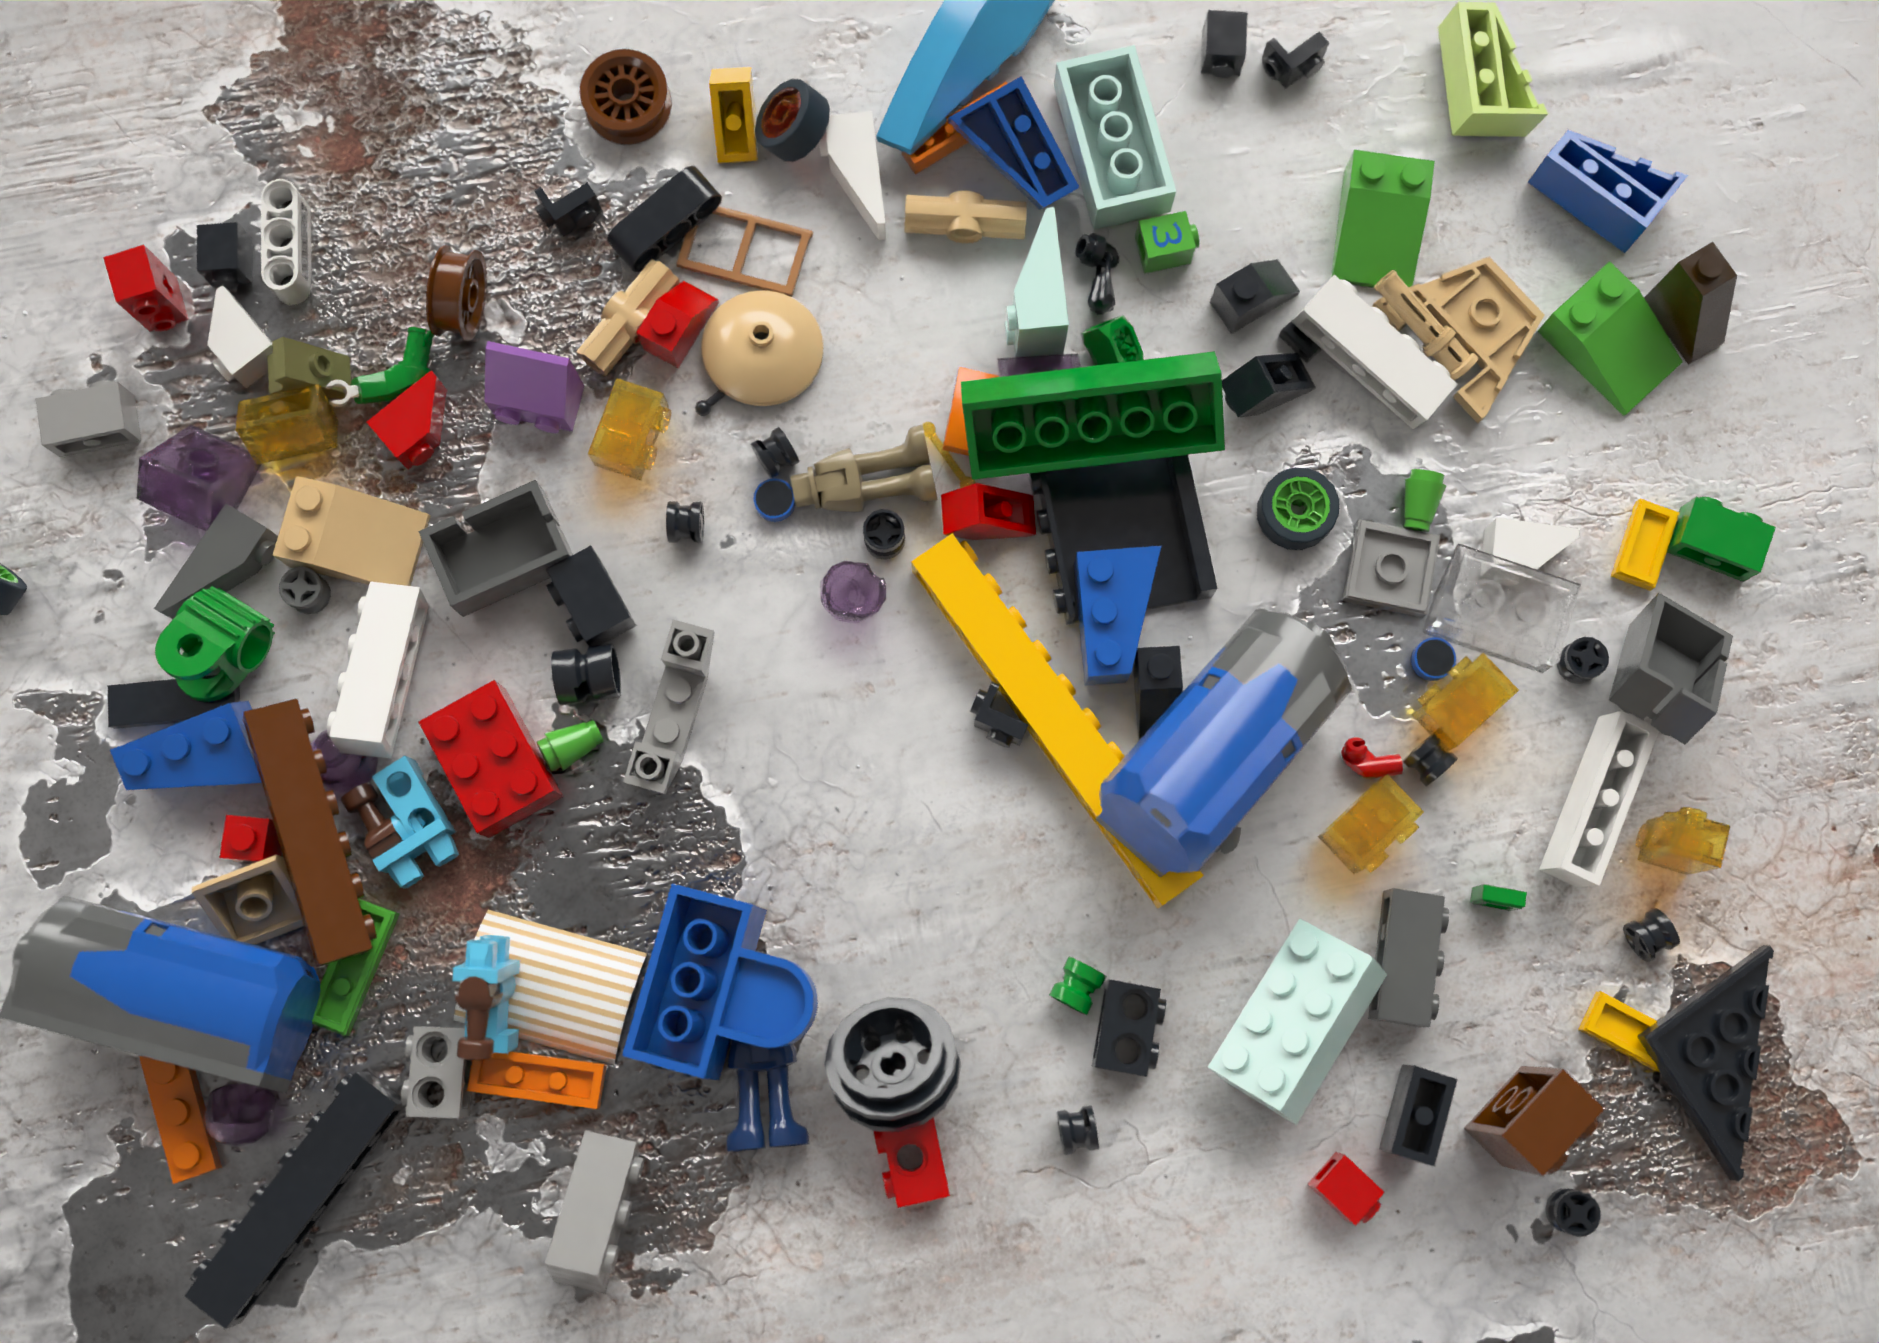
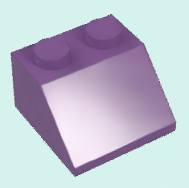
M488 341L485 349L484 402L495 415V418L511 425H519L520 421L534 423L536 428L549 433H559L560 429L573 432L585 386L570 359Z

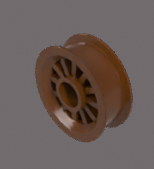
M617 49L606 52L592 61L582 76L579 89L582 106L590 125L604 139L622 145L642 143L658 134L667 123L672 101L666 77L659 64L647 54L632 49ZM624 94H633L628 100H618Z
M448 245L441 246L437 251L430 268L426 291L427 322L433 335L441 336L445 331L460 333L463 340L470 341L477 334L482 321L487 295V269L481 251L473 250L469 255L454 253L453 249Z

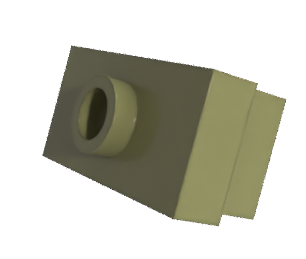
M286 337L272 341L273 353L267 355L269 395L299 403H305L317 398H345V392L341 388L326 389V386L333 380L345 381L350 386V356Z

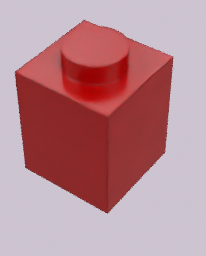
M226 815L219 858L254 864L275 855L282 856L272 819Z
M1335 1152L1307 1183L1346 1222L1355 1226L1360 1221L1366 1223L1374 1217L1381 1207V1203L1378 1200L1385 1193L1345 1154Z

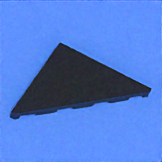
M1771 945L1760 946L1637 1036L1647 1053L1658 1066L1657 1068L1720 1166L1728 1178L1733 1181H1740L1744 1175L1741 1162L1744 1142H1748L1753 1107H1749L1752 1082L1757 1079L1761 1046H1758L1761 1019H1765L1769 991V985H1766L1769 959H1773L1774 954Z

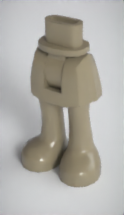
M923 425L909 428L904 443L897 447L879 452L855 455L850 448H847L816 462L814 468L813 466L807 467V473L790 476L797 508L814 504L816 509L861 512L864 511V502L884 497L913 495L923 502L938 500ZM918 467L906 474L863 482L862 475L891 469Z

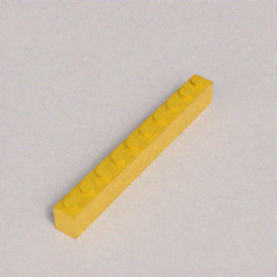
M953 533L911 561L913 574L990 680L999 685L998 691L1020 721L1028 724L1027 730L1153 904L1157 909L1162 907L1204 875L1200 870L1190 873L1168 871L1160 878L1095 820L1102 812L1099 796L1101 783L1125 756L1113 741L1107 744L1097 730L1101 728V724L1088 707L1082 710L1072 696L1076 694V690L1063 673L1057 676L1048 664L1052 660L1051 656L1039 640L1032 642L1023 630L1027 627V624L1014 606L1008 609L999 597L1002 594V590L990 573L983 576L977 568L975 562L978 561V558L971 546L965 540L959 543Z

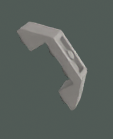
M673 619L661 657V661L665 665L662 679L642 743L635 741L623 783L666 794L684 759L706 687L715 634L714 630Z

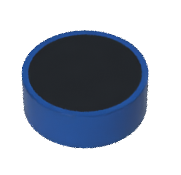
M777 478L767 479L760 483L754 492L755 508L758 514L765 520L771 522L785 520L795 509L793 489L784 480Z
M1437 637L1428 638L1414 648L1411 655V665L1419 677L1428 681H1437L1452 672L1456 665V653L1451 644L1446 640Z

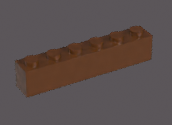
M295 698L243 712L242 720L316 967L371 950V940L377 939L375 926L370 914L362 915L358 899L364 897L363 886L358 873L350 874L345 857L352 856V851L346 832H337L333 816L339 815V808L333 790L325 791L321 775L327 774V768L321 749L313 750L308 734L315 733L309 709H300L298 699Z

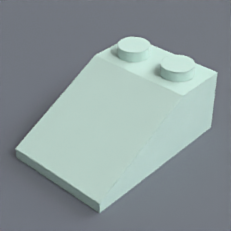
M1054 207L1045 209L1014 289L1013 305L1006 306L1007 346L1014 345L1015 359L1064 354L1069 321Z

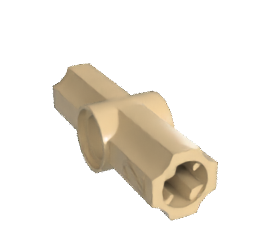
M957 191L950 194L949 197L906 195L904 232L947 235L950 240L958 243H974L980 241L982 237L1025 239L1027 202L984 199V196L973 191Z
M651 259L625 292L618 291L607 302L602 311V321L576 351L578 357L597 373L607 376L631 344L640 343L636 332L657 298L680 283L679 278L667 266Z

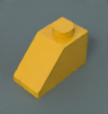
M751 67L712 69L709 89L718 163L757 161L756 113Z

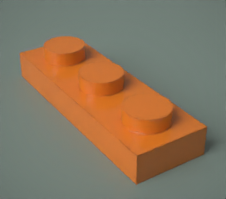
M510 1051L507 1054L494 1053L493 1058L472 1060L467 1091L599 1109L607 1064Z
M140 1056V1063L173 1184L181 1183L222 1168L196 1070Z

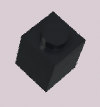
M1207 11L1202 30V74H1212L1217 78H1228L1232 75L1240 76L1246 58L1248 12Z
M238 222L197 225V271L215 288H220L223 285L227 290L237 288L240 284H252V238Z

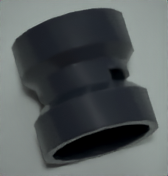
M880 509L867 516L863 524L865 546L869 553L878 559L887 560L894 558L902 551L905 544V528L899 515L891 510Z

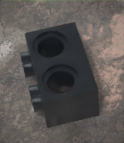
M1110 979L1105 980L1092 1067L1147 1077L1148 1068H1156L1159 1043L1153 1042L1155 1024L1162 1026L1166 1011V999H1160L1161 989ZM1130 994L1138 995L1145 1004L1144 1013L1137 1020L1129 1019L1123 1012V1001ZM1128 1037L1137 1044L1138 1054L1132 1062L1124 1064L1117 1058L1115 1048L1121 1039Z

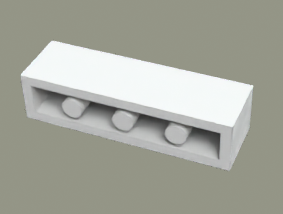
M1335 275L1325 283L1292 321L1412 429L1428 420L1458 385L1450 378L1449 371L1442 364L1431 361L1420 351L1418 343L1406 334H1401L1389 324V319L1384 312L1376 307H1370L1358 296L1357 289L1346 280H1340Z
M370 582L366 597L362 596L359 601V625L357 633L352 634L348 642L349 663L347 671L342 672L338 680L337 692L339 701L337 709L330 713L327 722V734L340 753L392 758L429 608L420 587Z
M1622 710L1598 717L1539 868L1540 871L1576 888L1600 886L1659 733L1654 726Z

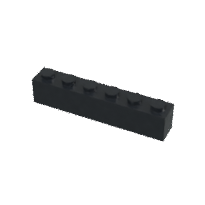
M369 1071L355 1072L353 1076L347 1074L337 1084L332 1092L335 1099L325 1112L320 1110L311 1118L304 1129V1132L308 1135L298 1148L295 1146L291 1147L281 1157L276 1165V1169L279 1172L269 1185L265 1183L256 1190L247 1204L251 1209L242 1221L236 1220L225 1230L219 1239L222 1247L212 1259L210 1257L205 1259L191 1275L190 1280L193 1282V1285L184 1297L224 1329L242 1323L406 1107L402 1106L399 1094Z

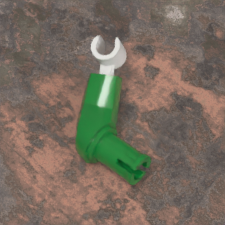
M408 327V336L402 362H398L397 365L395 364L385 371L354 377L351 380L350 386L342 380L331 381L326 386V389L339 387L344 390L345 398L342 400H332L329 404L334 407H342L350 398H354L357 404L386 402L396 399L431 371L427 366L435 335L431 331L426 333V329Z

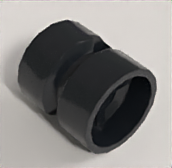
M612 643L589 646L585 654H581L577 648L553 651L551 657L552 679L556 698L561 706L584 703L589 695H592L596 701L620 698V668L617 653Z

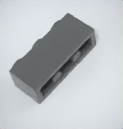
M1396 888L1383 891L1375 960L1387 973V976L1369 1005L1368 1019L1414 1027H1430L1431 1020L1436 1019L1439 1011V995L1434 994L1436 976H1441L1444 967V952L1439 950L1441 933L1446 932L1449 923V909L1444 907L1445 896Z

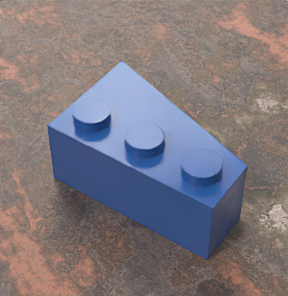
M1022 76L949 117L947 122L1039 210L1080 188Z
M1567 130L1541 162L1528 183L1619 250L1626 253L1688 175L1678 171L1673 175L1652 168V161L1642 157L1637 161L1616 154V147Z
M1161 546L1077 552L1073 565L1085 686L1126 683L1129 679Z
M249 700L228 703L111 749V755L125 789L138 790L261 783L242 720L243 712L252 710Z

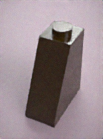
M1713 241L1679 261L1644 297L1668 338L1688 365L1725 342L1737 274Z

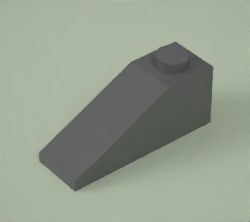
M225 504L154 609L174 619L182 604L192 595L202 591L203 588L210 589L213 586L225 592L231 590L259 573L263 566L273 560V551L278 536L267 527L230 505Z

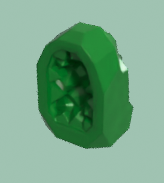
M1124 315L1101 322L1080 333L1082 342L1086 346L1094 365L1144 360L1143 351L1135 330Z

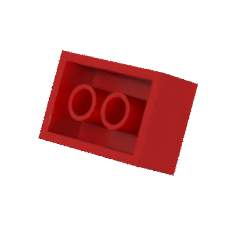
M493 680L418 721L477 834L491 838L564 797L506 688L497 681Z

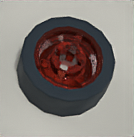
M789 79L779 84L768 95L757 116L755 126L757 142L785 162H795L806 157L822 139L829 123L830 107L827 98L801 79Z

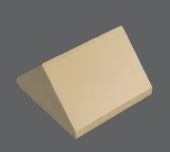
M275 855L192 887V894L222 937L256 945L304 926L284 857Z

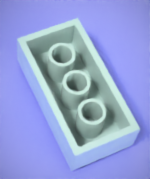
M1135 45L1057 62L1054 89L1093 230L1171 212L1176 188Z
M1299 918L1208 1068L1231 1086L1297 1125L1386 978L1387 973L1372 956Z

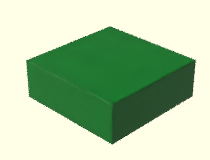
M1482 884L1472 887L1470 902H1473L1472 904L1514 911L1525 907L1527 892Z

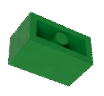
M1695 497L1680 508L1667 553L1744 582L1761 573L1776 527L1764 523L1763 519L1756 514L1749 512L1738 513L1725 508L1723 503L1717 499Z

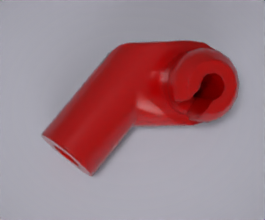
M1349 738L1341 750L1344 763L1364 779L1401 775L1403 773V763L1399 754L1376 757L1365 746V741L1362 738Z

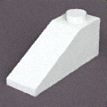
M872 111L830 115L824 136L819 141L821 157L829 156L831 173L879 241L886 240V224Z

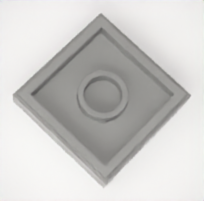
M1358 519L1354 529L1342 601L1424 618L1428 612L1440 536Z

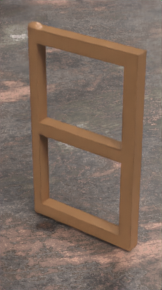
M719 206L712 214L747 223L732 271L688 260L698 226L685 235L676 263L678 268L792 297L809 241L813 236V231ZM756 226L801 237L786 285L741 274Z

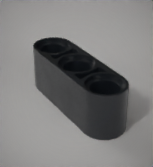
M688 166L616 224L608 234L607 241L632 271L640 272L651 259L654 261L659 259L683 239L689 231L708 218L721 204L722 195L696 166Z

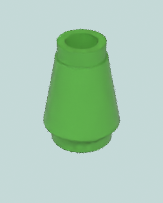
M1423 469L1411 470L1410 478L1405 479L1404 528L1429 532L1430 524H1432L1447 487L1443 484L1444 474Z
M592 719L586 723L583 722L544 733L545 738L537 741V745L547 766L553 772L559 768L564 771L604 741L597 725Z

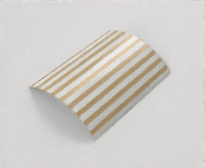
M488 910L474 940H480V936L483 935L510 936L509 959L520 960V971L514 975L516 982L515 992L509 999L507 1028L519 1029V1039L615 1065L623 1023L647 953ZM456 1003L454 1021L465 1023L466 1010L460 1008Z

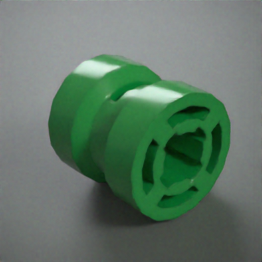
M1069 956L1063 966L1064 981L1055 983L1049 996L1087 1015L1093 1005L1092 999L1089 997L1090 993L1093 994L1095 990L1100 989L1107 976Z

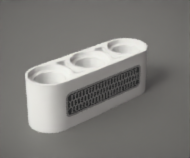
M277 179L268 183L262 190L261 275L264 283L280 301L285 304L296 305L306 300L311 291V211L308 203L291 182ZM292 200L288 207L280 209L285 202ZM292 238L288 245L280 247L283 241ZM293 275L289 283L280 286L284 278Z

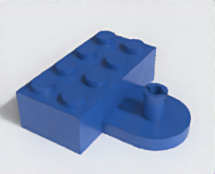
M671 884L622 1056L702 1079L720 1080L731 1039L773 1049L786 1047L800 1040L811 1028L817 1014L818 996L816 987L809 974L796 963L756 952L767 910L750 903Z

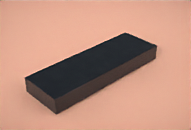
M216 675L204 676V677H201V678H203V679H211V678L215 677ZM176 679L107 685L108 727L120 729L180 723L228 703L240 702V685L228 696L210 702L197 701L187 696L178 686Z

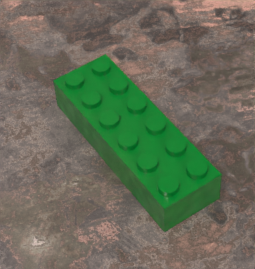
M1215 351L961 382L962 408L972 480L1225 450L1222 373Z

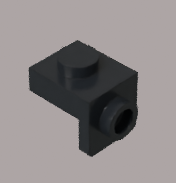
M1319 31L1288 53L1275 38H1272L1266 43L1261 58L1264 70L1270 78L1278 80L1286 89L1301 77L1310 78L1322 68L1325 63L1323 58L1329 41Z
M588 183L580 186L554 204L542 187L534 190L540 203L534 207L547 228L555 225L562 237L577 228L589 226L595 221L597 215L603 212L596 194Z
M991 682L987 692L979 689L970 712L976 714L974 726L988 732L986 738L998 745L1009 748L1011 743L1020 746L1028 724L991 708L999 690V685Z

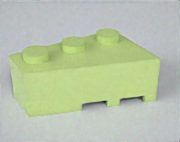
M1457 2L1438 26L1452 136L1526 137L1548 115V112L1543 103H1537L1529 86L1532 81L1527 69L1522 71L1513 50L1516 48V45L1496 3Z

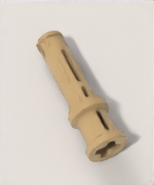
M1395 270L1386 274L1373 287L1424 343L1422 345L1423 353L1427 357L1432 356L1438 363L1442 364L1449 371L1451 379L1455 381L1478 361L1475 353L1469 354L1454 337L1455 330L1447 325L1443 327L1423 305L1421 300L1402 281Z

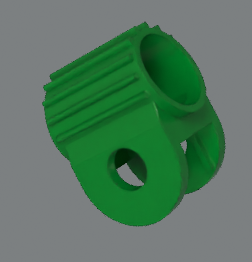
M213 586L210 589L203 588L202 591L192 595L182 604L175 618L160 634L155 647L156 659L160 667L168 675L176 678L178 686L187 696L202 702L216 701L231 694L250 672H253L262 664L272 645L273 635L275 634L272 630L274 624L270 622L269 618L224 590L216 589ZM217 667L221 669L219 674L211 679L201 678L214 671Z

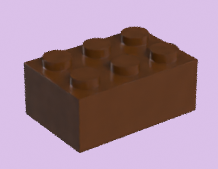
M1521 1066L1464 1129L1502 1167L1544 1176L1546 1173L1551 1175L1565 1164L1569 1157L1566 1151L1577 1139L1579 1141L1585 1140L1596 1130L1599 1125V1121L1596 1118L1605 1108L1563 1068Z

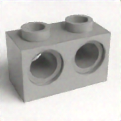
M413 1027V1035L408 1036L405 1046V1058L407 1062H410L409 1079L404 1081L401 1091L402 1106H407L406 1117L454 1119L470 1117L472 1092L467 1091L472 1060L457 1057L458 1040L465 1036V1028ZM438 1037L443 1038L448 1046L447 1055L440 1062L436 1061L431 1054V1045ZM433 1082L439 1083L444 1090L443 1101L438 1106L432 1105L427 1098V1090Z

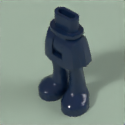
M732 1039L728 1056V1068L737 1071L739 1115L736 1128L727 1135V1152L766 1148L759 1094V1072L766 1071L769 1100V1147L778 1148L810 1144L807 1128L794 1120L790 1105L788 1066L797 1062L793 1044L773 1049Z

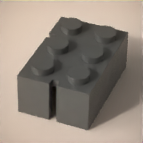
M536 480L463 511L462 515L465 521L475 530L468 533L466 528L454 516L418 531L450 606L462 617L550 579L546 569L573 555L564 533L559 528L560 524L549 499Z
M1658 593L1629 624L1609 701L1618 705L1623 711L1633 714L1642 720L1649 717L1652 719L1651 725L1659 732L1671 736L1685 745L1717 714L1727 668L1725 661L1729 658L1733 635Z

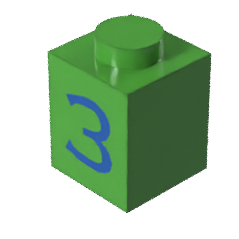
M1186 211L1140 220L1138 222L1135 241L1144 274L1191 264L1195 250L1199 248L1200 241L1197 227L1195 224H1189Z

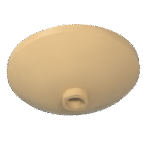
M752 291L729 299L712 314L702 336V358L710 379L727 396L749 405L771 406L795 398L814 381L822 364L823 337L816 319L799 301L778 292ZM759 332H765L769 335L764 340H758L754 337Z

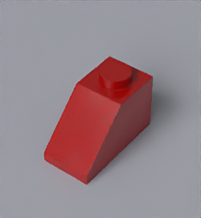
M682 281L657 298L636 332L643 350L679 369L718 305L719 300L686 281Z
M432 370L366 422L407 470L414 465L418 466L429 460L434 453V449L440 445L447 389Z
M974 483L941 494L943 535L949 536L953 533L955 537L968 540L1018 538L1036 535L1033 495L981 483Z

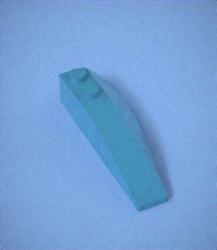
M944 0L900 81L876 135L877 141L912 155L947 122L946 116L956 106L960 105L963 107L973 97L972 91L985 79L990 81L1000 72L999 66L1010 55L1016 57L1025 48L1055 0Z

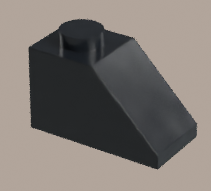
M1275 259L1250 263L1218 282L1210 303L1230 333L1233 334L1297 296L1300 291L1279 260Z
M1298 353L1255 356L1222 380L1225 401L1238 418L1260 415L1316 388Z
M1180 646L1137 648L1133 664L1138 740L1147 733L1183 692Z

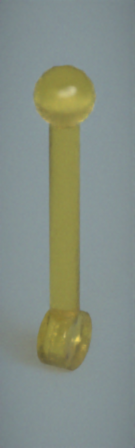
M924 422L922 425L925 437L932 441L959 479L960 488L976 483L975 480H972V477L964 474L949 451L942 450L943 443L935 433V425L932 422Z

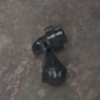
M1096 233L1084 234L1078 240L1075 255L1077 258H1080L1082 264L1096 267V275L1088 297V306L1095 314L1103 315L1105 312L1114 310L1115 296L1110 273L1111 269L1115 268L1119 263V254L1115 247L1106 243L1105 237Z

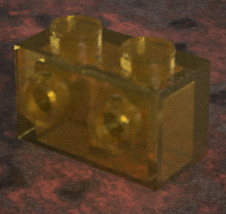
M616 378L588 451V455L595 466L640 481L642 480L645 469L650 471L655 463L657 447L654 445L659 432L665 433L670 423L672 411L668 409L669 405L664 393Z
M320 384L239 401L235 430L256 465L337 448L339 419L329 404Z
M1484 652L1472 661L1467 656L1463 657L1447 672L1452 677L1450 681L1442 688L1436 683L1433 684L1417 699L1422 706L1412 716L1430 735L1435 733L1438 736L1440 746L1446 752L1459 746L1519 691Z
M1387 774L1371 785L1318 837L1353 874L1361 872L1365 868L1371 873L1389 857L1384 850L1394 840L1402 844L1419 828L1415 820L1424 811Z
M1680 807V811L1664 812L1662 816L1648 819L1640 827L1636 838V847L1640 848L1637 860L1685 875L1719 869L1722 867L1731 826L1707 819L1708 813L1695 808Z

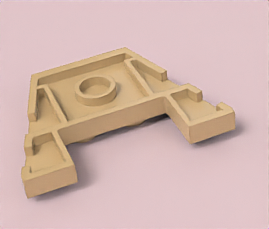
M1490 257L1442 274L1440 278L1420 285L1419 283L1409 287L1443 327L1447 325L1455 330L1454 337L1469 354L1475 353L1478 357L1476 363L1483 370L1453 396L1477 423L1481 422L1488 414L1498 393L1502 390L1512 369L1545 316ZM1384 297L1373 303L1372 307H1376L1384 312L1389 319V324L1397 331L1402 330L1407 325Z

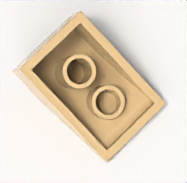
M296 476L273 556L290 568L306 567L312 569L317 574L369 585L370 582L411 586L423 544L418 531L428 527L430 515L339 485Z

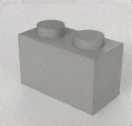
M103 380L93 383L90 388L80 390L58 389L51 392L50 396L35 399L41 444L59 457L141 441L135 395L118 382Z

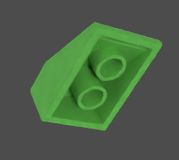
M1354 149L1343 175L1331 277L1335 275L1340 280H1346L1352 285L1373 288L1386 274L1395 270L1408 287L1413 286L1431 199L1435 161Z
M1610 261L1555 310L1538 329V332L1623 416L1630 412L1683 362L1640 290Z

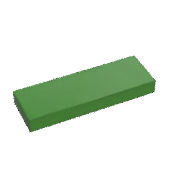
M358 899L362 915H371L377 939L371 940V950L328 964L320 984V997L312 1019V1024L344 1036H350L400 913L362 899Z

